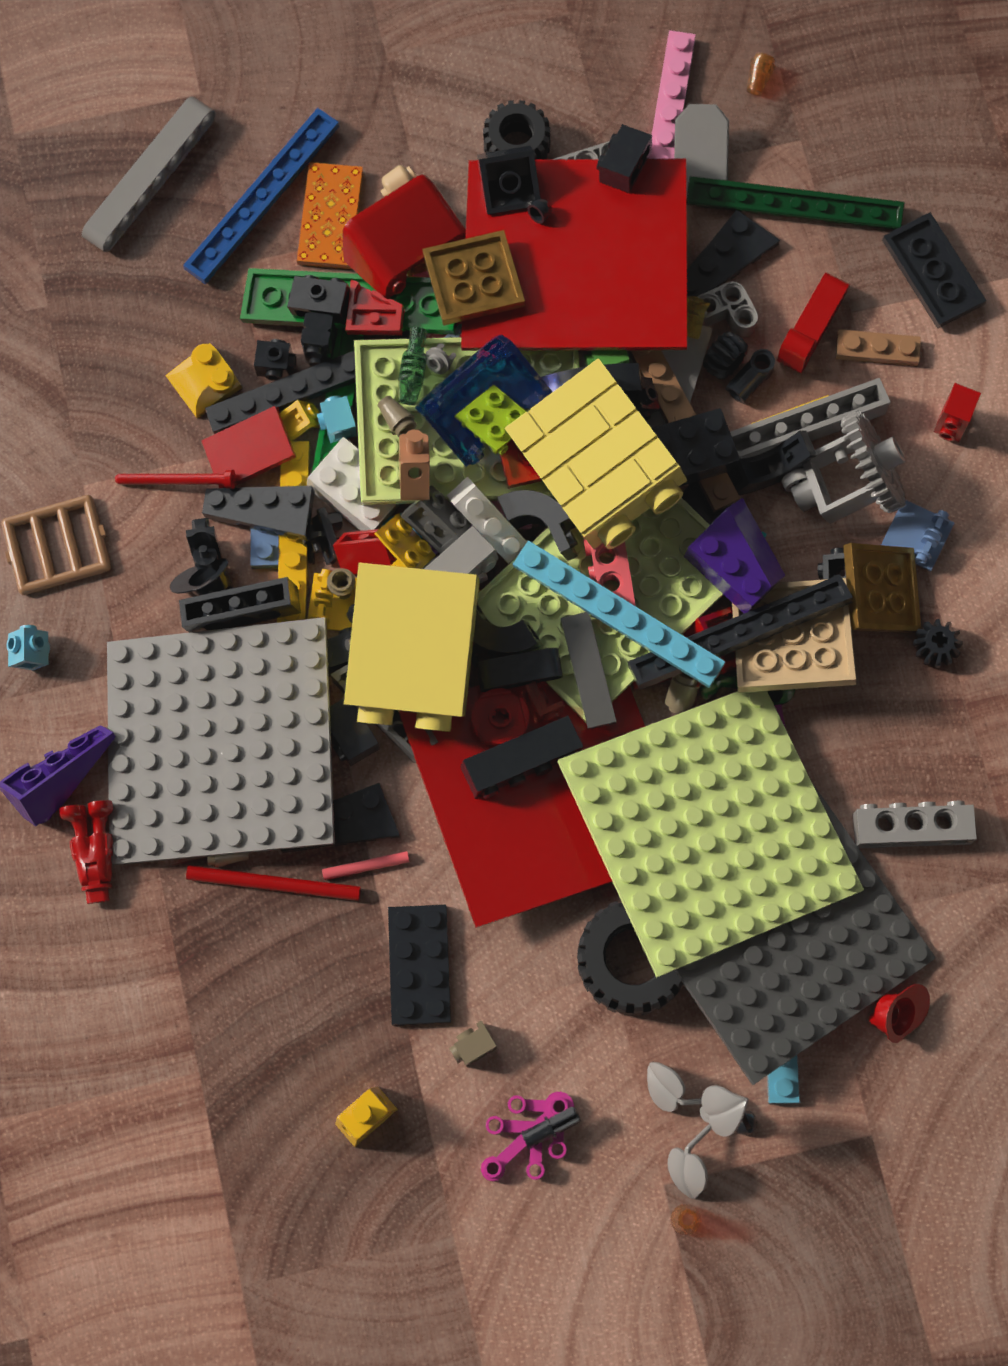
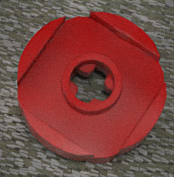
M503 688L491 689L483 693L475 702L471 712L473 731L483 744L494 747L523 735L529 723V710L525 701L520 696L518 698L515 694L511 693L510 690ZM496 711H501L502 715H507L508 719L504 720V724H498V722L493 721L492 718L495 717Z

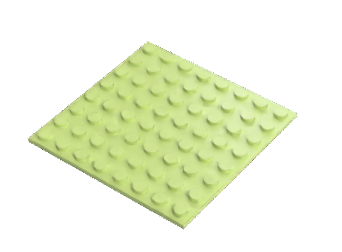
M737 691L557 761L656 977L672 972L864 890L767 691L742 693Z

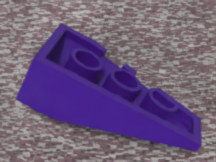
M100 725L71 740L68 743L67 749L57 752L52 750L44 754L45 760L32 767L29 763L19 767L0 781V791L28 822L34 826L45 823L52 817V814L62 807L116 736L112 731Z

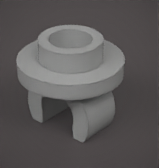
M443 343L438 344L437 347L430 348L425 354L428 368L437 374L446 373L456 357L454 352L448 356L443 351L445 346Z

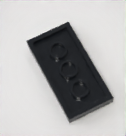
M931 212L883 236L882 241L937 329L985 305L987 300Z
M447 905L388 907L391 1025L451 1023Z

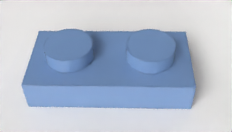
M251 528V568H278L279 534L267 529L256 530Z

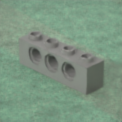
M965 801L947 802V806H936V802L918 803V807H907L906 803L889 804V808H878L877 804L860 805V809H856L853 813L854 839L858 848L972 844L977 839L974 805H965ZM939 816L945 817L949 821V829L940 828L937 825L936 818ZM911 817L916 818L921 824L920 830H912L907 824V819ZM887 819L892 825V830H881L878 826V820Z

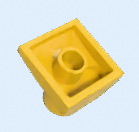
M211 343L198 345L192 351L189 358L166 375L169 382L196 418L206 413V407L222 402L242 389L240 382L229 365Z

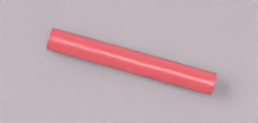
M405 851L322 869L324 880L409 863L410 861L408 852Z

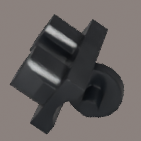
M324 507L316 510L317 515L311 519L312 525H310L308 541L302 540V543L305 547L313 546L315 553L322 552L326 565H331L337 560L333 544L340 538H336L334 531L341 530L343 520L340 512L327 513Z
M209 518L192 520V529L186 530V538L194 564L200 568H210L218 559L223 558L214 526L210 527Z

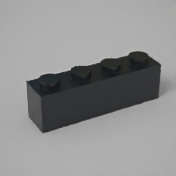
M566 716L464 759L460 768L474 798L483 796L484 799L498 794L501 787L508 784L510 787L522 784L526 781L525 777L536 773L537 776L548 773L553 769L552 766L558 763L559 759L580 752L583 745L569 716Z

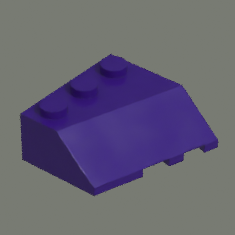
M743 498L728 507L688 547L684 555L685 559L743 613L751 611L785 577V573Z

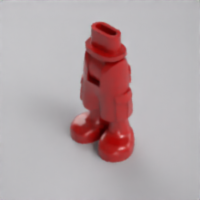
M111 800L88 803V812L92 819L94 832L90 837L88 836V812L86 806L68 805L59 808L60 818L70 822L75 831V837L69 841L71 857L76 864L79 882L81 886H85L81 887V891L86 893L87 904L110 901L108 889L112 888V884L109 882L112 879L111 856H113L112 834L106 832V821L113 811V802Z

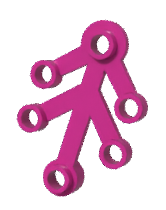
M554 1092L546 1100L523 1099L521 1096L515 1095L508 1101V1108L513 1114H520L523 1111L544 1113L535 1121L502 1120L498 1116H492L486 1121V1129L493 1135L501 1132L521 1133L545 1121L544 1117L547 1116L549 1119L560 1113L553 1109L556 1101L564 1103V1110L574 1107L572 1098L564 1092ZM515 1099H519L523 1103L522 1108L518 1111L513 1110L511 1107V1102ZM492 1120H498L501 1124L500 1129L497 1131L490 1130L489 1123ZM564 1131L557 1134L556 1139L553 1137V1142L549 1145V1154L554 1159H561L566 1154ZM522 1134L497 1157H488L482 1162L481 1173L485 1179L497 1181L503 1177L505 1165L527 1146ZM542 1143L530 1149V1163L526 1168L528 1177L533 1180H538L544 1175ZM555 1144H560L563 1147V1153L559 1156L552 1153L551 1149ZM490 1163H496L499 1167L498 1172L494 1175L487 1172V1166ZM532 1165L540 1166L541 1174L535 1177L530 1174L529 1170Z

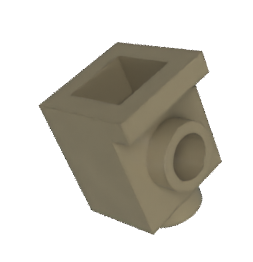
M482 1020L476 1023L478 1030L473 1031L472 1028H469L456 1037L458 1042L449 1048L458 1064L463 1061L466 1067L497 1049Z

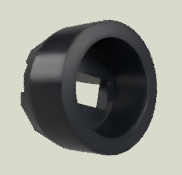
M537 199L528 206L530 217L539 224L545 222L552 214V206H548V201L545 199Z
M745 1111L744 1115L751 1129L747 1130L742 1121L736 1130L740 1135H749L757 1127L755 1115L750 1111Z

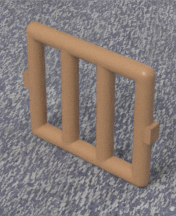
M84 495L4 518L1 522L8 552H5L9 565L12 564L18 591L21 595L31 594L108 572L111 569L104 538L107 537L103 524L100 525L94 499L91 495ZM83 507L98 558V563L84 567L81 564L68 514L69 511ZM55 515L58 517L71 567L70 571L56 575L41 519ZM27 523L31 524L44 578L32 582L27 580L14 529L16 526Z

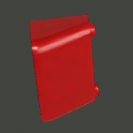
M421 174L348 220L342 232L343 259L375 291L381 293L384 298L389 299L405 289L407 272L425 260L423 249L463 240L466 238V228L434 182L426 175Z

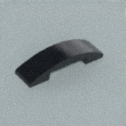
M639 363L604 364L626 395L642 392ZM586 367L565 370L529 381L531 408Z

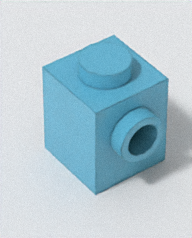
M332 396L327 398L325 402L320 403L322 413L317 414L321 430H327L330 443L340 441L343 437L348 439L357 436L347 396Z

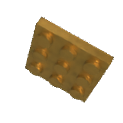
M504 230L423 249L425 263L443 326L525 307L524 296Z
M859 543L843 545L846 582L853 596V603L848 604L851 630L916 633L918 629H921L914 548Z

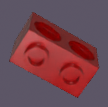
M954 383L933 432L939 434L944 440L959 442L971 420L981 393Z

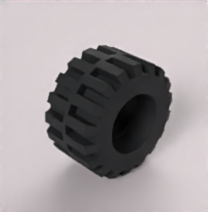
M514 100L508 101L506 106L503 103L497 105V111L492 109L489 113V118H486L484 122V152L488 153L531 145L534 150L535 160H547V155L550 153L551 133L548 118L544 117V112L541 109L536 111L535 104L530 103L528 106L525 105L523 100H519V103L515 104ZM511 132H523L531 137L528 142L521 145H512L503 140Z

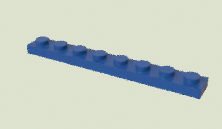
M317 107L184 263V269L206 285L337 131L339 122Z

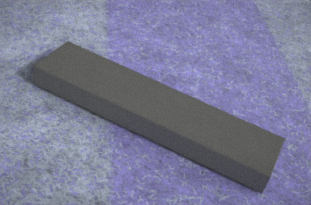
M584 612L561 618V623L587 728L590 730L615 724L616 718L590 615Z

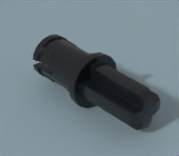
M570 1107L549 1119L547 1116L544 1117L545 1121L522 1131L521 1134L530 1150L532 1147L552 1137L556 1139L557 1134L579 1124L581 1118L574 1107Z

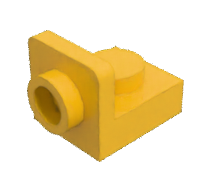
M297 400L280 413L290 441L295 440L311 427L320 428L317 414L320 412L313 403Z

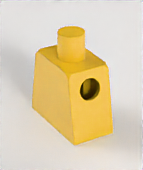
M373 1087L368 1089L337 1117L335 1125L350 1143L356 1147L398 1109L379 1087Z

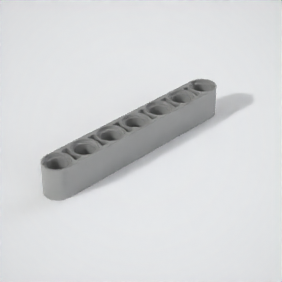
M189 97L87 221L82 230V237L102 251L108 252L208 130L215 119V111L195 97Z

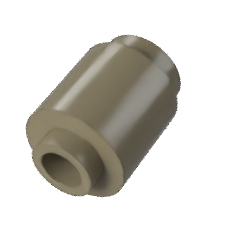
M684 672L673 676L665 700L669 710L675 714H680L693 709L700 686L699 682Z

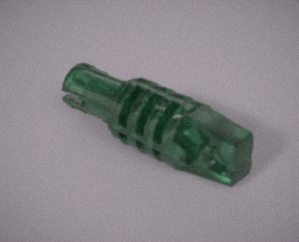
M419 327L410 328L408 349L402 354L398 378V402L415 406L423 386L427 360L424 349L428 331L422 328L421 333L418 335Z

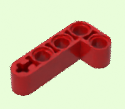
M827 272L824 273L794 328H790L784 338L777 362L799 373L804 371L850 287L849 283Z

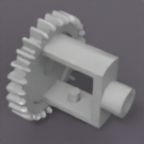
M856 410L841 420L842 433L846 435L815 450L817 456L803 465L808 479L791 487L793 497L803 512L818 506L820 514L830 524L874 502L880 504V508L884 512L892 513L906 505L905 493L902 490L903 486L899 481V475L895 471L896 466L906 462L905 456L894 437L881 442V438L877 435L874 426H871L870 420L861 411ZM855 451L850 458H857L859 460V464L856 465L855 469L862 468L864 474L860 479L868 478L869 483L865 487L832 503L820 468L836 460L839 464L848 461L847 455Z

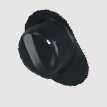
M221 558L210 568H200L198 566L189 568L173 579L170 584V590L176 594L193 592L195 595L200 596L233 589L231 578L226 570L229 561L226 558Z

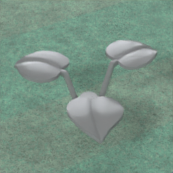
M651 1062L647 1069V1082L653 1102L660 1109L667 1112L676 1110L678 1103L680 1105L701 1104L700 1115L705 1122L709 1123L685 1147V1151L676 1147L671 1150L668 1156V1170L674 1184L686 1196L696 1199L706 1188L708 1173L703 1161L697 1155L691 1154L692 1148L711 1129L723 1137L733 1134L743 1120L748 1098L736 1095L721 1086L712 1085L704 1090L702 1098L684 1099L682 1096L685 1093V1085L680 1076L662 1063Z

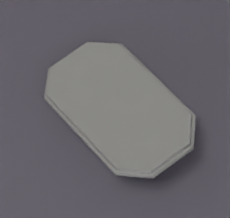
M689 104L675 119L674 159L686 158V198L689 176L728 181L729 119L716 104Z

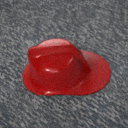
M913 984L900 994H886L882 996L877 1002L875 1011L869 1017V1022L885 1033L888 1040L892 1043H899L925 1020L930 1007L928 989L922 984Z

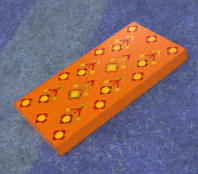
M309 162L297 265L351 269L343 259L342 232L348 220L358 214L363 167Z

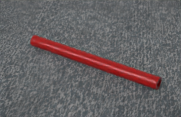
M188 865L186 871V880L355 901H359L361 886Z

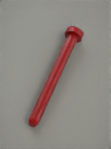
M226 469L224 474H118L115 476V482L119 485H224L226 489H234L236 473L234 469Z

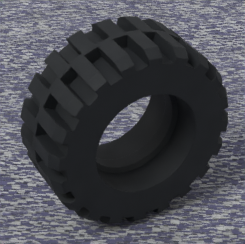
M616 901L609 904L606 909H600L584 928L577 953L579 976H581L587 992L589 991L592 994L593 999L597 1003H602L608 1007V1010L622 1012L624 1015L633 1016V1014H649L653 1010L661 1009L670 1000H673L682 988L683 982L675 971L660 977L655 975L648 982L639 985L625 984L611 974L606 963V950L610 941L621 932L635 930L623 903Z

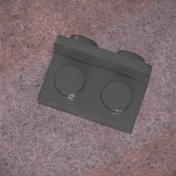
M433 485L429 486V500H416L401 515L439 554L446 550L471 526L466 517Z

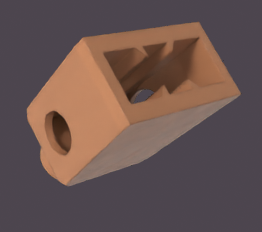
M410 430L406 434L399 436L401 501L429 500L428 435L423 434L419 430ZM414 467L419 468V477L409 476V470Z

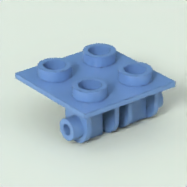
M906 500L905 507L897 511L881 545L914 548L915 564L932 571L954 522L948 519L949 514L943 510L933 513Z

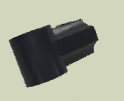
M767 349L755 351L749 362L726 386L725 389L737 402L744 404L756 389L771 377L775 366V357L772 352ZM764 361L769 367L762 370L757 368L755 363Z

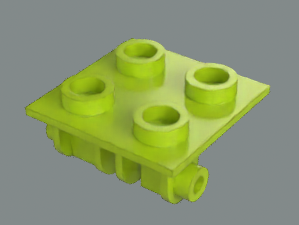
M493 385L457 413L455 418L462 423L464 428L467 427L474 433V437L480 438V442L490 446L493 449V453L503 455L508 450L506 444L512 440L505 427L526 411L498 387Z

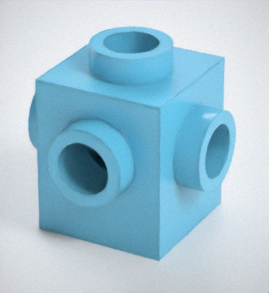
M34 625L20 626L19 630L8 634L6 645L8 650V667L33 671L49 665L48 654L50 652V644L48 642V631L37 630V627Z

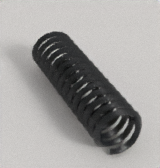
M313 546L307 548V563H312L313 565L315 564V552H313Z

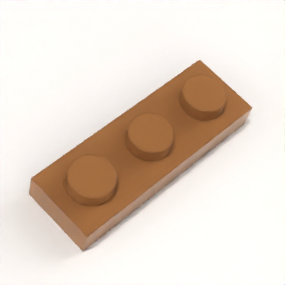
M838 329L835 359L918 366L921 337Z

